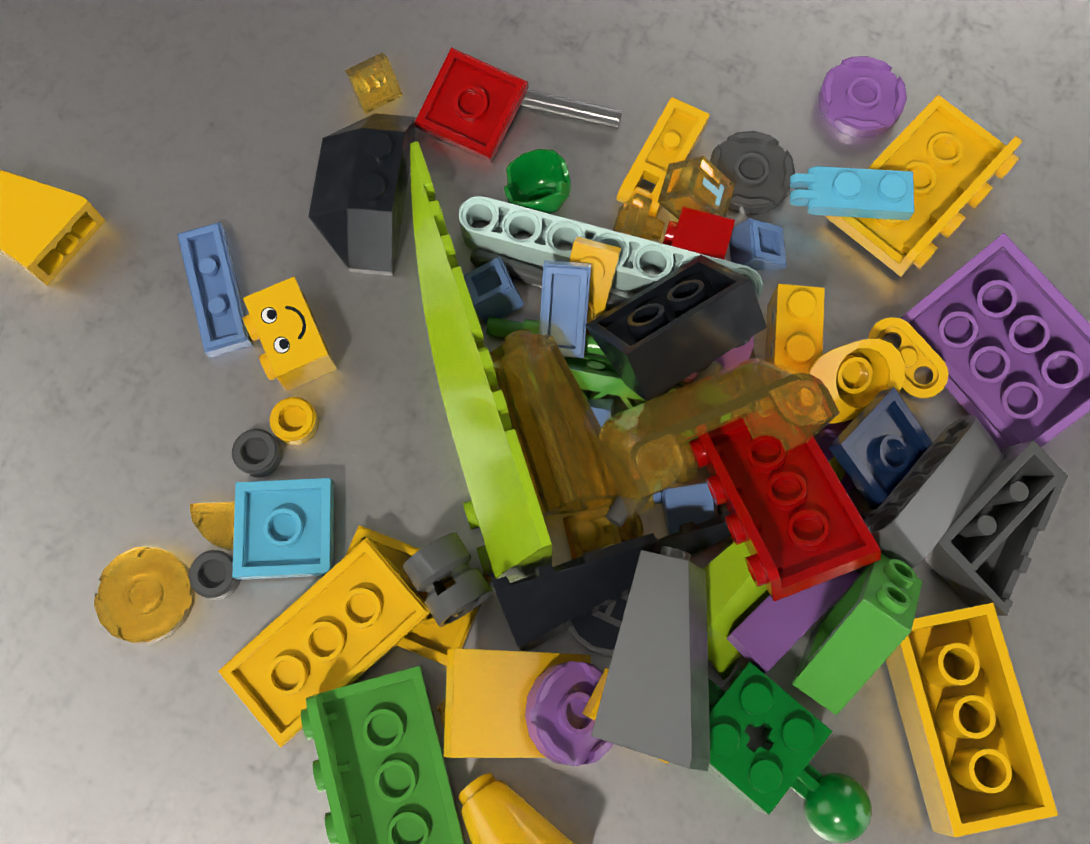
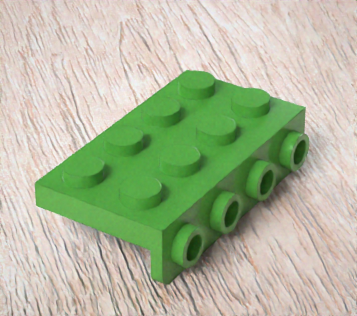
M422 665L328 690L306 698L307 708L301 710V722L307 740L314 739L319 760L313 761V775L318 791H326L331 812L325 813V827L330 844H466Z

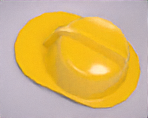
M871 338L844 344L819 356L810 367L805 380V400L809 410L818 420L830 424L841 423L856 418L881 390L895 387L899 393L905 380V364L901 353L891 343L879 338Z

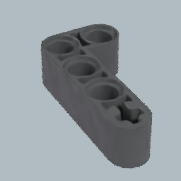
M968 415L962 417L946 427L878 509L859 512L880 547L881 553L888 558L898 559L912 569L919 565L929 555L1002 461L1004 453L976 416ZM866 566L856 569L855 571L858 574H860Z

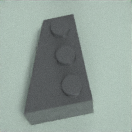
M1034 440L1001 449L1004 457L1000 464L925 558V561L969 607L993 603L997 616L1008 615L1013 601L1009 598L1020 573H1026L1032 559L1028 555L1038 532L1045 530L1068 478V475Z

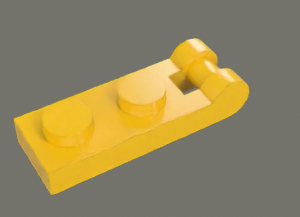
M671 97L625 177L616 200L627 206L631 203L644 208V214L656 219L705 130L710 114ZM643 179L656 185L652 192L639 187Z

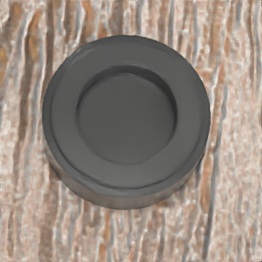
M251 429L242 433L234 442L232 458L235 465L246 475L256 478L265 477L278 468L282 460V448L278 440L268 431Z
M210 550L200 554L193 561L189 570V582L192 589L200 596L211 600L227 598L235 592L241 580L232 577L233 557L220 550Z

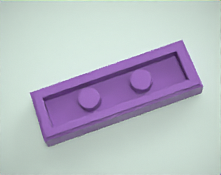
M854 570L775 602L771 595H769L727 637V640L749 662L766 674L837 601L859 574Z

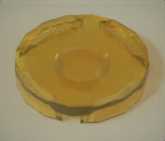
M135 547L119 554L104 568L99 578L101 583L98 587V593H95L94 607L100 623L112 636L134 644L156 643L172 636L187 621L195 603V591L192 589L189 581V567L177 555L159 548Z

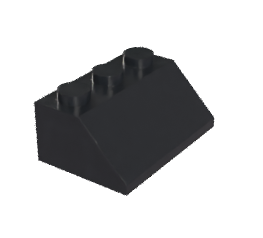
M703 255L698 256L586 324L590 335L624 384L646 402L665 395L680 381L693 373L705 370L712 364V361L733 348L745 345L750 341L751 337L767 328L751 280Z

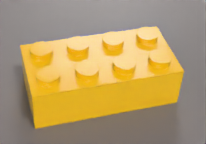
M989 603L914 618L910 634L886 659V664L933 832L951 837H960L1059 816L994 604Z

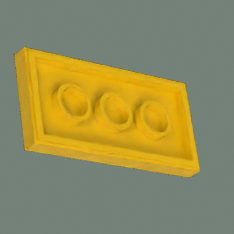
M365 538L218 672L281 748L303 730L301 710L307 708V697L354 684L431 613L422 597L371 538Z

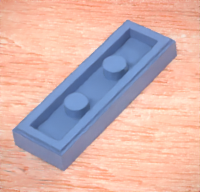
M218 222L178 233V240L205 354L211 358L253 346L252 339L242 318L246 314L224 227Z

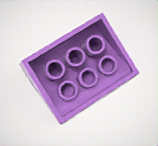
M1005 233L1001 234L900 318L908 322L943 359L948 368V381L945 387L970 415L978 418L1000 449L1032 440L1042 447L1090 411V323Z

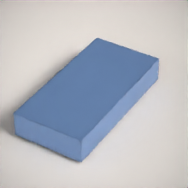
M544 260L538 355L584 358L591 263Z

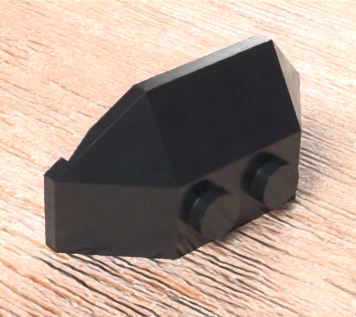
M374 113L322 139L308 217L350 272L394 275L410 172V143H413L415 140L416 127L414 122L417 117Z

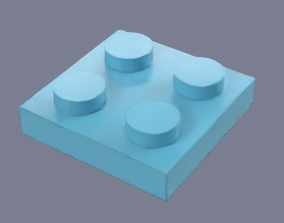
M331 478L235 482L233 578L247 580L324 576L334 567V481Z

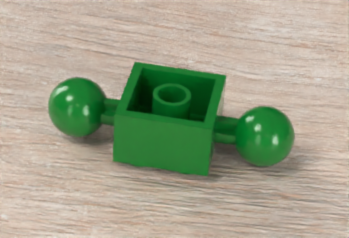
M751 662L740 665L722 688L708 677L709 769L759 812L770 815L789 788H791L803 798V811L806 821L818 836L833 843H847L859 838L868 828L872 816L871 801L864 787L854 778L842 773L822 775L809 764L833 731ZM747 726L761 728V737L763 739L761 747L753 746L750 749L747 747V743L750 740L749 735L745 732Z

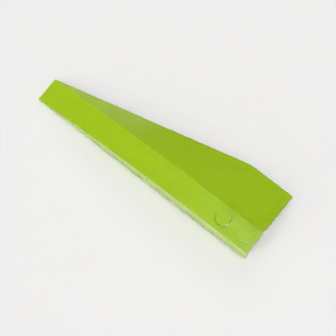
M419 141L410 143V168L418 272L424 314L440 391L471 496V500L463 502L470 529L473 530L479 527L481 529L485 545L476 549L484 575L494 573L495 579L506 576L509 581L536 573L535 569L539 566L549 563L552 565V543L516 431L512 428L503 392L498 390L494 365L488 348L484 346L481 326L461 267L458 265L455 249L450 234L447 232L439 201L435 200L436 195Z

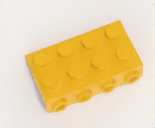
M937 95L867 168L913 172L914 213L909 220L841 216L825 217L902 277L913 264L921 269L939 248L933 242L940 234L948 239L966 219L960 212L967 205L975 209L993 189L988 182L994 175L1002 180L1020 159L1014 152L1023 140L1015 136L1008 145H1005L940 95Z

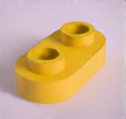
M889 317L878 321L870 330L868 339L879 338L884 340L889 334H897L902 340L900 347L897 348L905 364V380L902 388L909 395L919 399H927L938 395L948 381V368L943 359L905 320ZM922 367L930 369L933 373L932 381L925 385L917 383L914 379L915 371Z

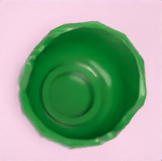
M536 149L523 153L510 162L506 168L507 185L504 186V191L508 203L552 214L559 211L570 196L571 179L565 159L555 150Z

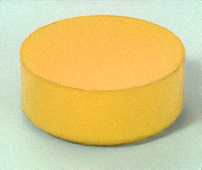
M288 397L279 401L270 414L269 421L273 433L282 442L289 445H301L308 442L314 437L319 427V417L316 410L307 400L300 397Z

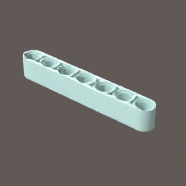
M483 196L469 198L463 202L459 209L461 233L464 243L468 248L472 250L482 249L539 269H543L544 260L569 262L571 251H560L555 246L561 243L573 245L577 236L622 248L612 288L632 294L639 293L698 256L703 255ZM480 220L490 223L484 228H474L471 226L474 222ZM518 232H528L533 235L525 240H518L513 237ZM703 255L749 278L757 300L759 299L763 290V281L754 269ZM651 265L657 267L661 273L649 275L644 273L641 268Z

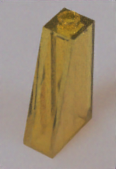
M519 330L507 335L504 338V344L491 351L490 356L494 365L498 388L503 392L512 428L516 431L542 515L599 511L612 505L629 478L553 336L531 334L530 330Z

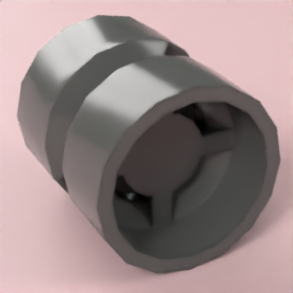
M457 533L447 534L429 543L412 555L402 566L416 590L428 593L424 603L439 627L446 626L481 605L494 593L481 570L469 567L471 555ZM454 578L456 584L446 589L444 584Z

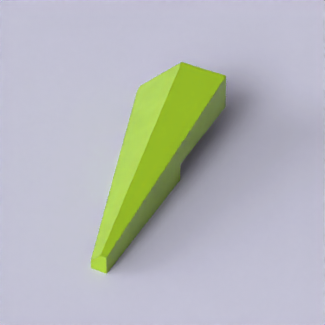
M833 457L829 463L841 482L846 472L837 459ZM733 542L703 568L706 571L708 663L722 680L730 676L742 655L727 640V637L770 595L766 585L757 587L749 573L745 558L751 555L745 543L736 545Z

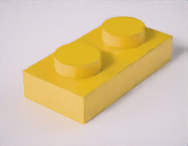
M577 236L573 243L569 262L591 263L588 324L606 312L622 248ZM586 327V334L590 335V333H589V331H588V329H587V327Z

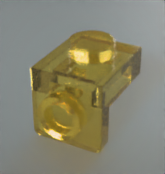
M613 501L564 517L563 523L572 560L581 557L583 553L643 536L644 527L638 512L633 508L622 527L613 524L605 517L614 503Z

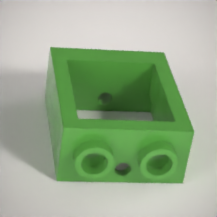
M882 553L881 560L867 565L811 633L792 685L837 716L910 634L923 582L917 577L913 569L906 563L898 559H890Z

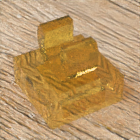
M383 52L344 70L360 108L365 114L403 96L389 59Z
M636 193L619 208L613 231L653 241V239L660 240L665 223L656 217L648 216L652 199Z

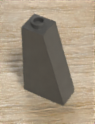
M661 546L660 554L641 550L591 736L682 767L708 771L710 764L706 571L690 562V553L679 549Z

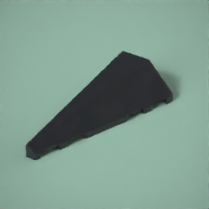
M729 511L699 524H695L694 521L679 526L678 532L659 539L656 538L654 533L583 553L581 557L554 567L551 563L545 564L535 569L536 574L512 583L509 582L506 576L493 580L492 584L517 647L520 651L528 652L628 595L641 550L660 554L661 546L690 553L691 558L728 538L731 534L725 517L730 515Z

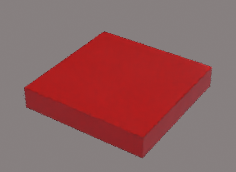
M451 47L414 125L423 132L492 163L529 88L528 81Z

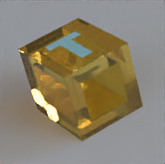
M704 156L670 163L658 203L678 220L683 206L726 217L735 184Z

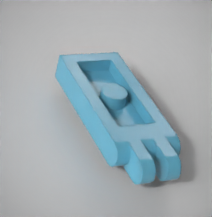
M815 166L808 169V174L797 173L790 176V188L794 189L790 192V204L794 206H807L808 213L812 215L909 220L914 213L913 172Z

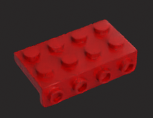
M791 398L709 431L705 429L701 420L691 424L695 439L688 441V446L698 468L706 466L711 475L706 478V482L715 504L718 506L725 503L730 515L725 517V521L736 545L745 543L751 555L746 557L745 561L755 585L759 587L765 584L774 602L881 560L880 547Z

